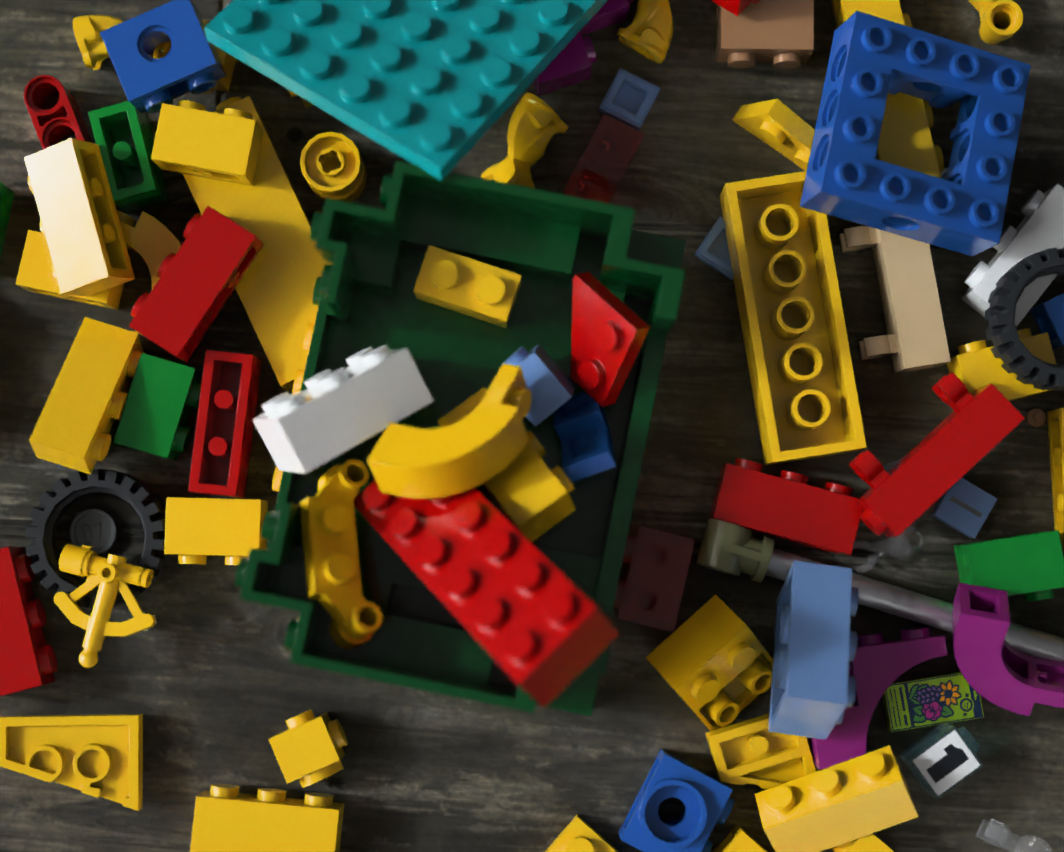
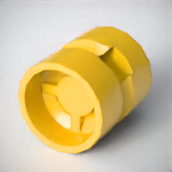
M325 132L310 139L303 148L300 157L301 171L317 198L323 202L328 198L350 203L360 196L366 185L367 173L360 152L351 139L341 133Z

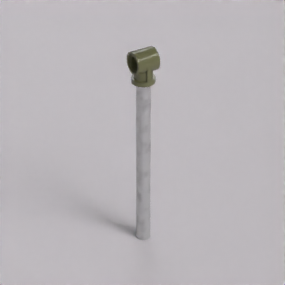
M708 518L695 564L737 577H740L741 573L750 575V580L759 583L762 582L765 575L785 581L794 560L823 564L775 549L773 538L763 536L762 539L752 537L753 531L712 518ZM852 573L851 587H856L859 590L858 604L953 633L952 603ZM1010 622L1005 640L1013 648L1030 656L1064 662V638Z

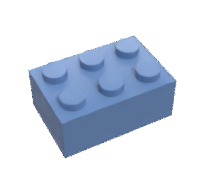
M794 560L776 600L768 732L826 740L835 724L840 725L842 723L845 708L852 707L855 698L856 680L855 677H848L849 661H853L855 658L857 633L850 631V616H855L859 590L856 587H851V568Z

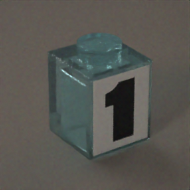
M948 723L938 725L899 754L925 792L936 799L942 797L984 766L975 754L980 750V747L968 730L963 726L957 729Z

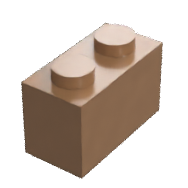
M760 0L757 4L751 3L738 17L721 6H717L716 62H728V66L732 68H750L755 65V62L773 63V66L779 69H793L800 67L801 63H807L814 50V0Z

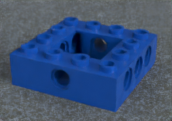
M856 11L834 31L800 207L969 256L977 255L999 244L1031 65ZM898 92L927 100L929 101V106L941 109L948 108L961 100L957 124L951 130L949 138L953 140L949 168L947 172L943 173L942 179L875 159L888 93L896 95Z

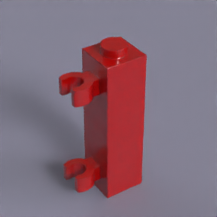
M953 372L944 375L931 389L954 411L889 472L884 469L879 460L869 450L862 451L848 464L871 487L856 503L863 510L859 515L861 520L872 532L878 536L885 533L887 537H898L1025 419L992 383L979 387L971 395L964 383Z

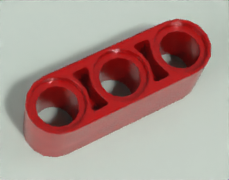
M40 75L28 82L23 94L24 102L42 149L58 144L63 137L74 134L78 140L93 143L76 99L58 79L49 75ZM59 93L58 103L51 109L43 110L44 99L50 94Z

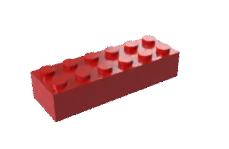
M374 479L354 498V507L510 677L543 708L552 702L620 634L605 616L475 487L450 496L418 499L380 492Z

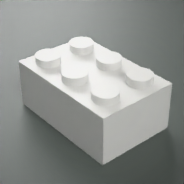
M387 345L374 350L372 347L365 348L346 359L349 367L341 368L334 372L328 369L307 379L304 382L307 390L299 391L292 395L289 392H285L262 404L265 412L252 420L279 471L306 474L386 429L390 422L397 423L434 402L408 349L389 350Z

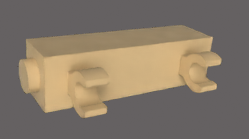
M869 226L844 229V233L839 234L842 253L872 247L887 335L868 337L858 342L861 360L891 355L895 374L936 368L951 362L930 244Z

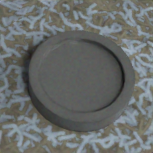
M88 509L82 511L74 518L70 526L72 544L80 547L82 545L93 547L92 550L97 552V555L109 551L118 538L117 523L104 510Z

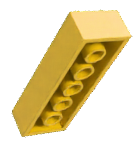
M807 171L725 183L719 195L765 466L855 452L867 448L827 215L800 207Z

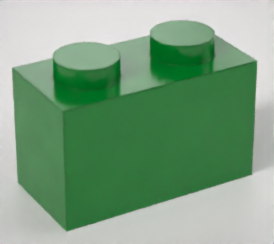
M129 101L89 111L88 115L95 142L100 148L115 205L128 212L169 201L162 170L151 159L154 137L147 112L140 113Z
M141 353L113 443L177 461L179 453H186L192 439L193 427L188 426L193 408H199L203 373L189 366Z
M1059 530L954 545L960 583L1007 591L1008 596L1024 594L1025 601L1054 598L1053 589L1064 588V557Z

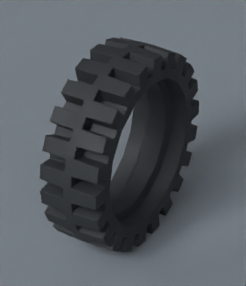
M1055 247L1022 259L995 284L997 285L996 288L990 293L987 301L990 303V307L985 311V321H989V328L985 332L987 340H992L994 347L991 348L994 357H1000L1004 362L1001 366L1008 373L1014 372L1017 375L1016 379L1024 384L1031 383L1034 385V388L1041 390L1053 389V391H1063L1064 365L1048 364L1032 355L1020 341L1015 326L1016 304L1025 287L1035 279L1050 274L1064 275V248L1057 249Z
M93 469L91 475L80 471L69 474V477L59 479L53 483V488L50 491H44L38 499L41 503L38 507H33L29 517L33 521L31 526L26 527L25 537H30V545L26 546L27 556L32 557L34 562L30 566L34 574L42 578L40 583L47 590H52L55 594L58 592L70 594L85 583L70 573L59 570V555L55 540L58 523L66 509L81 497L98 492L115 494L129 502L141 518L145 538L143 553L136 566L152 569L154 575L149 588L127 583L135 598L147 592L154 585L153 582L161 577L165 570L163 566L166 560L170 558V554H164L166 511L162 507L163 502L159 496L154 494L145 483L123 472ZM99 585L76 602L77 605L93 608ZM119 589L114 606L126 603Z

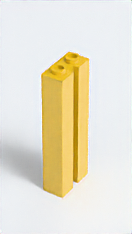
M237 96L219 103L216 106L217 111L215 113L224 114V109L226 108L242 110L252 114V119L256 120L261 127L263 136L253 186L183 174L201 215L206 207L210 206L256 235L264 244L235 289L280 386L285 390H290L293 388L297 370H305L309 352L302 349L303 338L307 324H315L318 305H313L312 303L316 280L318 277H321L326 262L315 248L316 241L310 240L311 223L257 107L250 96L243 99Z

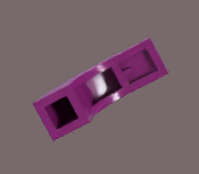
M959 583L952 607L953 643L957 665L968 684L988 701L1017 714L1030 716L1034 703L1064 708V662L1024 654L1013 648L1005 640L1010 624L1007 591Z

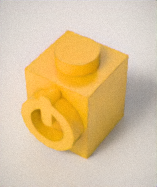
M312 709L286 720L289 729L268 739L287 784L298 779L303 788L344 769L341 763V759L345 756L342 747L348 745L347 738L338 719L331 721L327 712L316 717Z

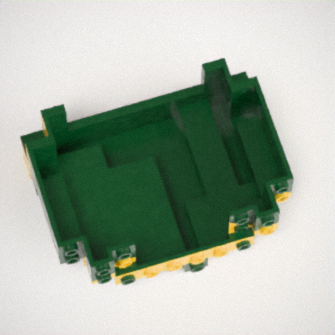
M396 161L393 176L386 174L383 179L380 204L385 205L384 210L326 198L323 212L316 211L314 214L310 232V240L316 241L315 248L326 262L321 277H318L313 292L312 303L313 305H318L315 324L308 323L305 329L302 349L309 353L305 370H297L292 394L307 390L304 382L312 376L328 369L334 372L341 368H347L349 365L346 359L351 355L368 347H372L374 350L383 345H387L389 350L408 349L434 402L398 421L396 424L420 429L441 428L437 421L483 387L488 391L501 368V364L522 346L529 352L536 345L540 344L576 386L574 394L584 391L571 378L573 278L575 274L585 272L591 273L650 326L615 404L604 406L613 443L616 467L572 482L574 490L569 495L576 510L531 543L615 627L616 623L611 620L667 334L676 321L686 271L681 270L686 240L632 230L635 209L453 172H449L441 181L421 169L418 165ZM429 245L521 275V286L507 328L416 298L413 290ZM553 413L536 427L527 417L522 418L526 432L530 430L546 451V455L541 459L550 470L558 465L564 472L562 444L554 428ZM385 429L306 474L279 471L276 466L272 482V491L278 492L275 511H267L262 528V538L268 541L267 548H250L249 556H242L240 558L235 576V586L241 588L239 598L241 600L300 612L297 620H290L286 632L284 649L292 651L289 663L534 713L535 705L541 706L510 677L355 507L362 595L367 602H372L379 607L382 613L380 627L373 632L372 637L359 647L355 649L341 648L333 641L329 632L331 615L317 599H307L300 503L307 497H315L318 493V481L326 471L335 465L345 463L349 459L360 460L368 468L369 479L361 487L360 492L363 491L375 479L367 459ZM482 484L476 486L475 488L511 523ZM612 642L546 707L592 717L600 673L606 674Z

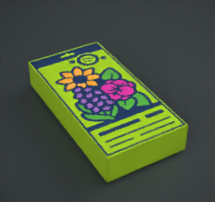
M961 671L896 681L882 695L887 727L890 732L984 718L981 696L968 684Z

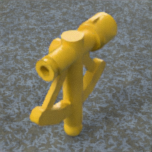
M67 544L59 558V570L82 577L87 576L84 584L70 594L66 592L56 593L54 603L72 624L86 630L82 644L84 650L79 655V662L83 667L91 668L98 662V651L102 649L105 636L128 637L155 626L156 618L152 614L143 613L127 584L149 588L154 572L152 569L126 563L127 558L112 554H108L107 558L97 556V552L93 551V547L82 545L80 547ZM99 585L92 613L89 615L83 612L76 602ZM119 589L134 618L124 622H109Z

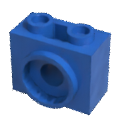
M192 0L170 1L100 32L127 99L140 113L145 111L148 113L160 112L162 103L172 105L174 103L173 99L189 92L191 94L204 93L216 86V80L227 76L214 45L206 39L205 24ZM163 42H171V50L166 56L159 59L153 58L156 46Z
M661 749L618 831L620 840L642 852H710L713 842L708 840L716 823L723 825L727 820L734 805V799L729 797L733 789L727 783L721 782L718 778ZM671 797L681 800L683 810L678 818L664 820L658 816V808L663 800Z

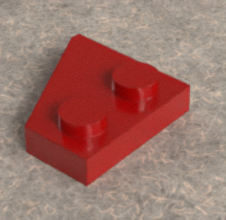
M589 272L575 274L573 278L571 378L601 407L615 404L650 326Z

